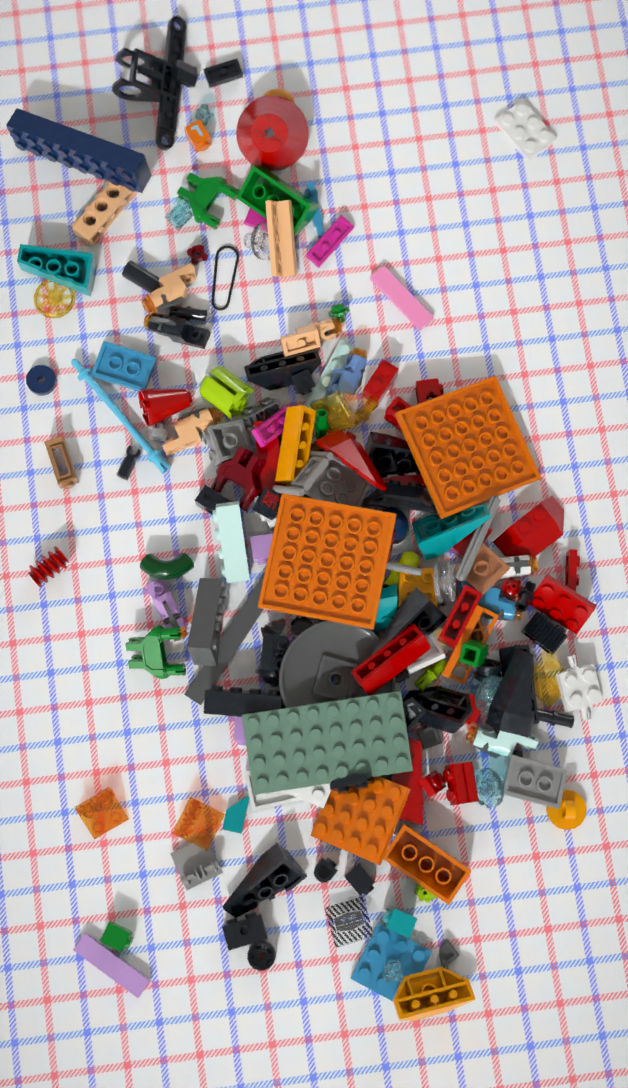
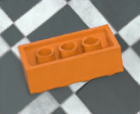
M403 823L393 838L383 858L448 905L471 873V868L406 823Z

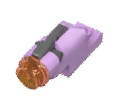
M158 579L147 584L146 587L165 628L180 627L181 630L178 631L181 632L180 640L187 637L188 628L166 581Z

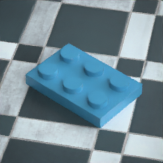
M103 341L91 376L134 391H140L141 389H147L157 358Z

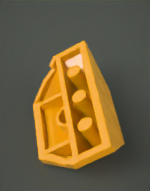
M438 967L404 976L393 998V1003L399 1021H415L452 1011L474 1001L476 998L469 979L461 977L446 968Z

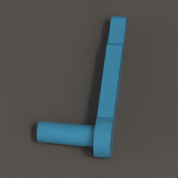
M308 182L304 195L318 204V192L314 188V183ZM318 207L312 222L313 226L316 227L318 238H321L324 234L322 228L323 220L320 208Z

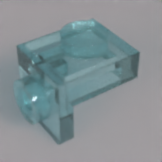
M176 197L174 200L178 205L165 218L174 228L179 230L194 215L190 211V208H192L185 199L181 201Z

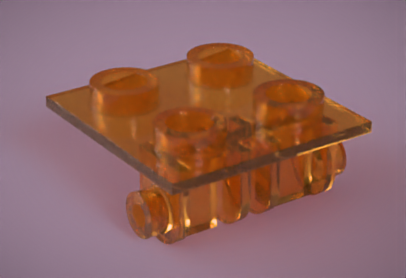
M110 787L74 807L94 839L129 819Z
M190 797L172 834L208 851L225 814Z

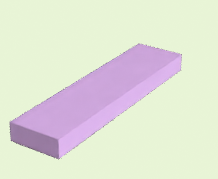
M87 933L82 936L73 951L137 998L140 997L151 981Z

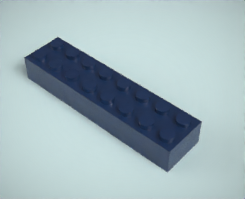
M16 108L6 124L10 136L13 138L18 149L32 152L38 157L43 156L51 162L62 163L68 168L78 169L84 174L89 173L100 180H108L112 184L124 186L130 191L142 193L152 176L144 154Z

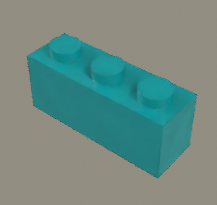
M391 906L390 909L386 908L382 920L387 929L410 938L417 918Z

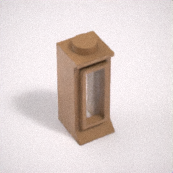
M62 436L44 441L57 484L61 489L73 488L79 481L66 441Z

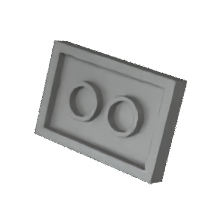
M509 755L501 794L560 809L568 770Z

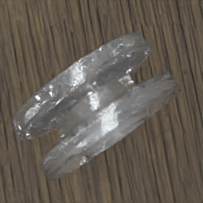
M447 561L445 571L442 570L440 562H435L433 577L437 603L444 602V594H448L451 603L456 602V578L453 562Z

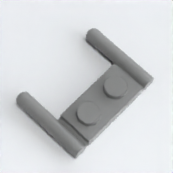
M310 451L309 458L311 459L291 482L292 486L274 485L272 488L273 492L303 496L305 491L310 489L319 475L324 472V469L329 464L328 460L333 459V454L330 452Z

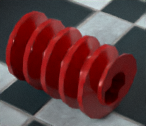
M56 546L54 547L55 554L48 551L49 558L41 556L43 563L35 561L36 568L29 565L30 572L28 574L40 588L42 587L41 580L48 583L47 576L54 578L53 571L60 574V566L66 569V562L70 563Z

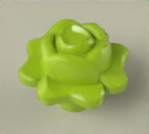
M416 883L417 888L414 890V893L418 895L419 901H424L425 899V902L429 903L432 899L437 898V896Z

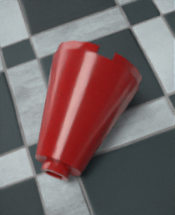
M141 389L138 391L140 409H143L144 414L142 416L147 426H152L190 407V403H192L191 393L187 392L186 389Z

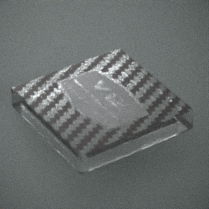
M363 896L324 908L335 948L374 937Z

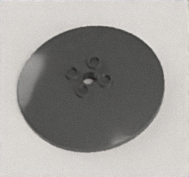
M332 621L317 623L301 632L287 648L280 665L279 690L285 708L367 696L356 682L351 671L372 656L380 638L369 629ZM335 673L340 676V682L337 685L331 683V676ZM396 676L392 678V684L388 681L373 694L395 691Z

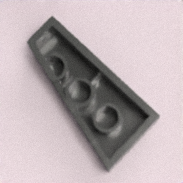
M200 578L187 645L194 665L217 666L222 616L225 611L224 598H227L228 589L225 587L223 579Z

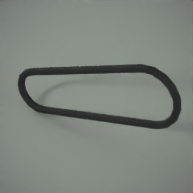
M232 246L219 248L215 255L211 304L213 308L219 311L225 310L229 306L239 261V253ZM229 248L235 251L236 262L227 303L224 307L218 308L214 304L218 255L221 250Z

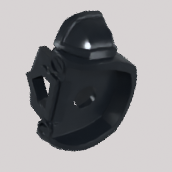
M284 618L270 621L264 627H261L260 630L263 636L262 654L259 667L255 669V673L265 683L271 684L272 687H277L278 685L275 671L280 670L283 656L290 645L287 636H280L286 625Z

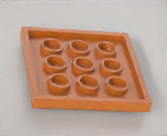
M375 776V783L369 784L366 789L357 790L352 788L349 793L338 794L337 791L331 790L324 808H321L310 836L381 866L411 789Z

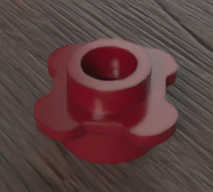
M196 245L187 250V255L190 256L191 264L193 265L208 259L203 245Z

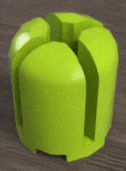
M217 366L208 372L210 377L205 376L201 381L200 395L230 419H232L234 414L239 416L248 405L246 402L250 393L254 394V389L225 367Z

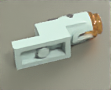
M470 725L465 739L470 741L469 743L474 745L475 748L494 758L500 755H512L516 743H519V746L525 749H530V747L536 749L538 744V738L534 735L524 737L499 730L495 732V729L483 728L478 725Z

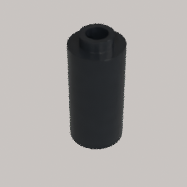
M130 260L125 265L122 276L140 288L152 293L161 287L159 284L160 277L134 261Z

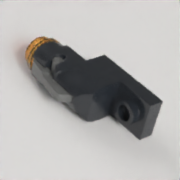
M151 313L147 314L144 318L145 328L159 335L167 336L176 343L205 349L211 335L209 329L192 326L189 321L172 316Z

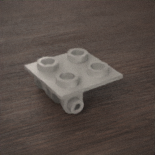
M207 836L170 853L186 890L223 873Z

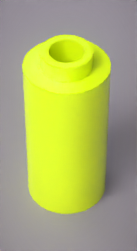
M413 551L404 552L397 563L417 568L420 564L419 555ZM392 570L384 585L389 588L390 585L396 584L398 594L399 572Z

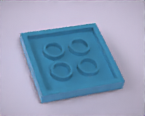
M377 923L372 933L373 936L370 937L350 979L393 1001L403 977L423 972L432 951Z

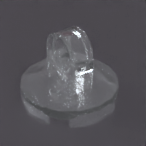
M267 222L257 224L253 231L248 232L243 239L244 246L252 250L254 255L261 260H270Z

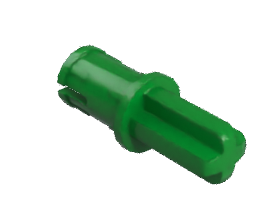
M325 409L316 411L314 428L316 429L317 440L326 436L329 429L328 411L325 412Z

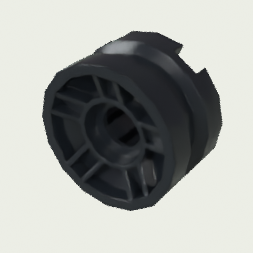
M486 659L484 664L475 667L474 678L476 680L491 683V680H495V682L501 680L502 675L500 671L502 670V663L500 661Z
M267 941L253 943L247 953L249 964L258 971L269 969L276 958L274 947ZM259 952L265 953L264 959L258 958Z

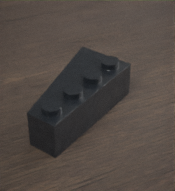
M212 685L210 689L205 690L203 714L242 717V714L285 708L279 690H269V692L255 688L242 690L241 687L223 689V686Z

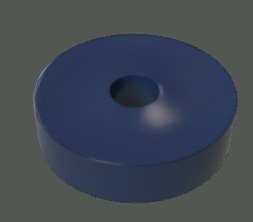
M37 365L27 373L26 384L32 393L45 396L55 389L57 377L50 367ZM44 378L45 380L44 382L39 383V379Z

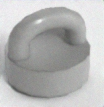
M159 422L156 428L150 429L149 438L151 440L162 442L168 439V431L163 429L162 422Z

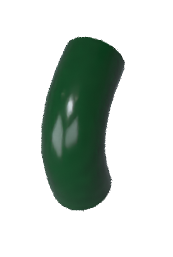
M181 553L176 558L168 561L160 560L153 554H148L140 563L142 571L156 579L162 580L179 578L194 568L192 559L186 553Z

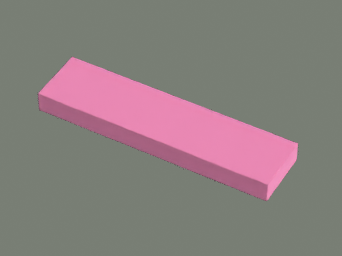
M382 266L370 277V280L419 331L434 319L385 266Z

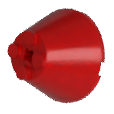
M264 96L254 100L243 110L237 123L236 138L239 149L248 162L254 166H263L269 171H279L292 166L301 158L308 144L309 128L303 112L295 103L280 96ZM270 128H273L272 132L275 135L269 138L267 132Z

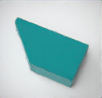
M245 797L226 810L222 830L242 834L249 797Z

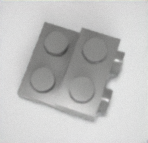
M242 419L208 426L204 431L203 442L205 445H209V459L216 466L232 460L239 446L252 451L251 456L254 454Z

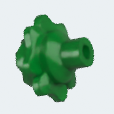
M343 303L335 304L331 307L329 317L337 318L338 323L345 322L344 316L346 312L350 311L349 307H345Z

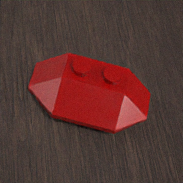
M551 496L512 524L493 543L505 557L528 555L529 558L533 559L563 536L564 509Z

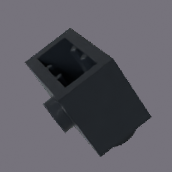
M252 912L245 915L246 919L238 921L236 917L225 921L226 925H223L222 929L228 951L268 939L262 914L257 915V912Z

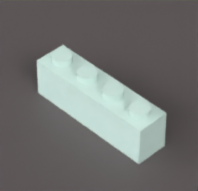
M239 501L216 504V510L212 511L214 522L218 521L219 529H215L216 538L221 540V547L218 548L219 558L224 560V566H221L222 578H226L227 583L250 580Z

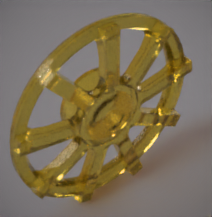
M46 280L37 287L34 293V305L37 311L46 318H61L72 310L75 302L74 290L69 288L71 295L62 296L68 288L64 287L61 291H57L58 284L54 283V290L50 291L46 284L52 281ZM42 286L48 292L47 295L38 293ZM37 297L47 299L45 302L37 304ZM71 299V303L67 305L62 300ZM49 304L46 313L40 309L41 307ZM58 305H62L67 309L60 313ZM53 306H55L57 314H50Z

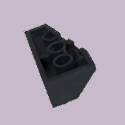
M370 431L365 451L381 478H387V475L396 474L398 476H405L406 473L415 472L421 474L407 441L388 434Z

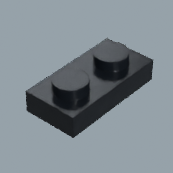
M237 58L203 69L209 88L243 78Z
M363 773L334 780L329 784L330 790L337 791L338 794L349 793L352 788L357 790L366 789L369 784L375 782L371 774Z

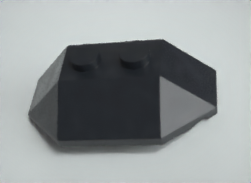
M316 348L286 357L282 351L259 357L251 362L250 365L244 366L249 382L271 391L294 385L291 377L306 369L312 375L321 364V359Z
M389 480V483H384L387 487L385 491L378 488L363 499V504L438 513L433 500L424 488L419 487L418 483L408 482V486L400 485L401 481Z
M440 686L427 687L423 692L420 690H410L402 700L403 703L413 697L427 710L418 721L422 725L451 734L458 731L473 712L469 694Z

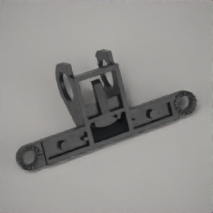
M174 16L168 21L164 60L135 48L132 51L125 47L116 54L115 59L121 66L130 69L129 80L119 78L113 83L112 91L116 96L130 101L159 102L155 141L157 146L164 151L170 149L175 143L174 135L177 125L181 84L171 80L173 72L172 66L178 59L183 61L187 24H185L186 22L183 21L184 19L181 16ZM174 22L179 24L180 29L175 28ZM132 56L131 64L126 63L123 58ZM138 57L144 60L145 63L138 65ZM136 73L150 78V85L136 80ZM122 86H132L141 90V93L127 94L119 88ZM162 137L167 139V145L163 143Z

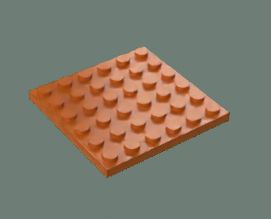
M496 375L395 413L441 519L486 502L491 496L498 497L542 479Z
M282 493L258 608L374 630L397 514Z

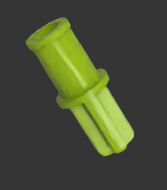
M439 660L429 669L426 668L425 673L414 682V685L417 688L420 687L419 690L423 692L444 671L447 665L446 660Z

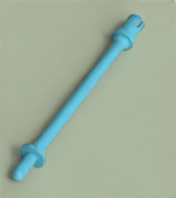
M72 359L71 364L79 372L77 378L79 380H86L148 453V460L153 462L162 474L166 473V469L169 470L171 465L161 455L162 452L159 449H153L90 375L92 369L90 367L85 369L77 359Z

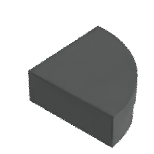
M447 938L439 950L440 962L444 968L460 956Z

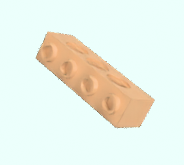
M108 181L107 186L97 194L94 202L85 208L83 215L74 221L72 226L74 234L92 247L134 198L137 191H130L124 186H116ZM113 194H119L117 197H111ZM102 207H107L105 211H100ZM90 221H96L92 225L88 224Z

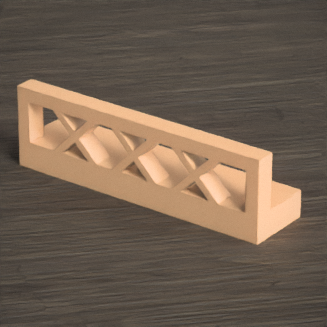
M291 200L265 201L271 275L273 277L297 276Z

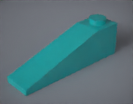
M482 504L472 506L443 519L433 514L412 522L416 541L425 561L444 554L491 518L487 505Z

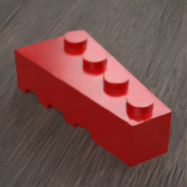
M408 738L413 771L392 774L391 781L411 789L399 820L423 825L422 785L419 782L422 779V741Z

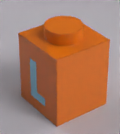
M200 119L184 127L185 135L196 153L205 151L212 145L211 136Z

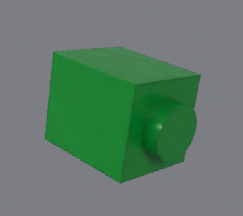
M473 639L464 642L459 662L474 667L481 666L485 663L489 644Z
M111 921L108 923L100 942L122 952L125 948L129 949L134 939L131 937L133 932Z

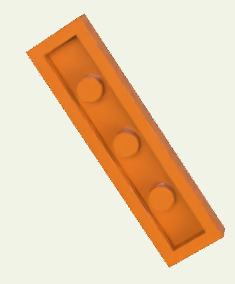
M480 605L476 606L442 673L443 676L465 685L474 666L469 665L467 668L465 663L458 664L462 645L464 642L472 639L473 632L481 630L483 635L482 643H486L500 615ZM485 612L494 618L490 625L483 627L480 619ZM479 622L480 628L475 629ZM464 665L466 673L463 679L453 675L457 666Z

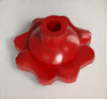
M510 577L508 580H503L500 591L503 592V597H508L513 601L515 597L519 598L518 594L524 588L520 586V580Z

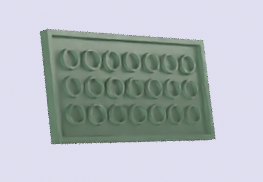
M401 691L242 714L253 795L329 784L334 780L368 773L375 777L413 771Z

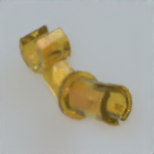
M369 398L356 413H351L348 408H342L343 413L347 415L341 416L338 413L339 421L342 423L368 421L369 416L378 407V404Z

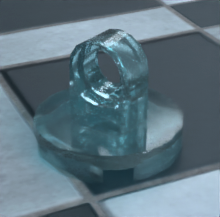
M491 675L482 682L474 680L471 683L470 693L475 696V704L479 711L488 714L490 704L503 678Z
M491 768L477 770L474 775L478 803L487 806L488 809L500 805L504 797L502 782H504L505 775L497 774Z

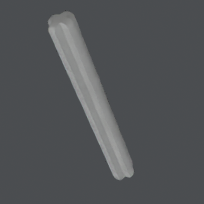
M497 496L490 497L487 507L491 518L476 528L455 574V578L459 581L464 582L470 572L501 502Z

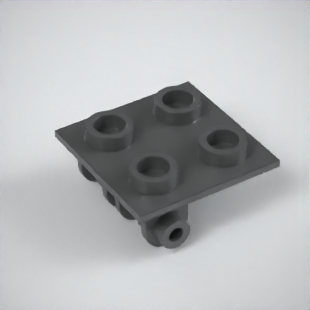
M266 397L259 401L260 405L256 407L252 405L245 408L240 417L246 419L244 420L246 427H253L254 422L258 421L257 417L260 421H263L259 412H262L264 418L268 419L267 415L270 417L279 411L280 408L277 405L279 400Z

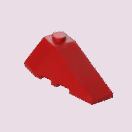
M338 429L316 441V444L325 451L332 453L344 465L356 471L358 475L373 486L383 491L387 489L362 444L355 440L357 436L347 430L345 433Z

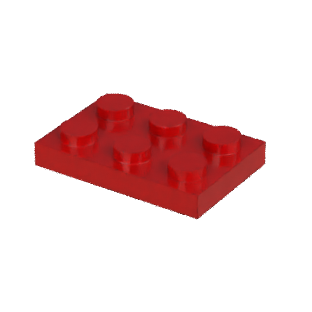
M546 574L533 593L534 598L532 602L529 603V605L545 613L576 635L597 607L596 604L549 574Z

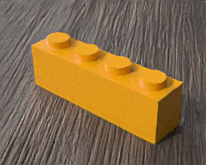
M303 405L287 407L276 482L292 486L291 482L308 463L316 410Z

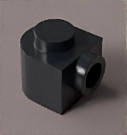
M328 857L326 860L321 858L314 868L315 878L322 883L330 881L338 871L335 868L337 864Z

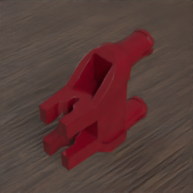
M239 446L232 460L218 466L216 469L217 476L210 488L221 494L227 480L242 487L245 492L239 505L241 510L248 512L253 500L262 491L260 473L267 460L254 454L251 457L252 451Z

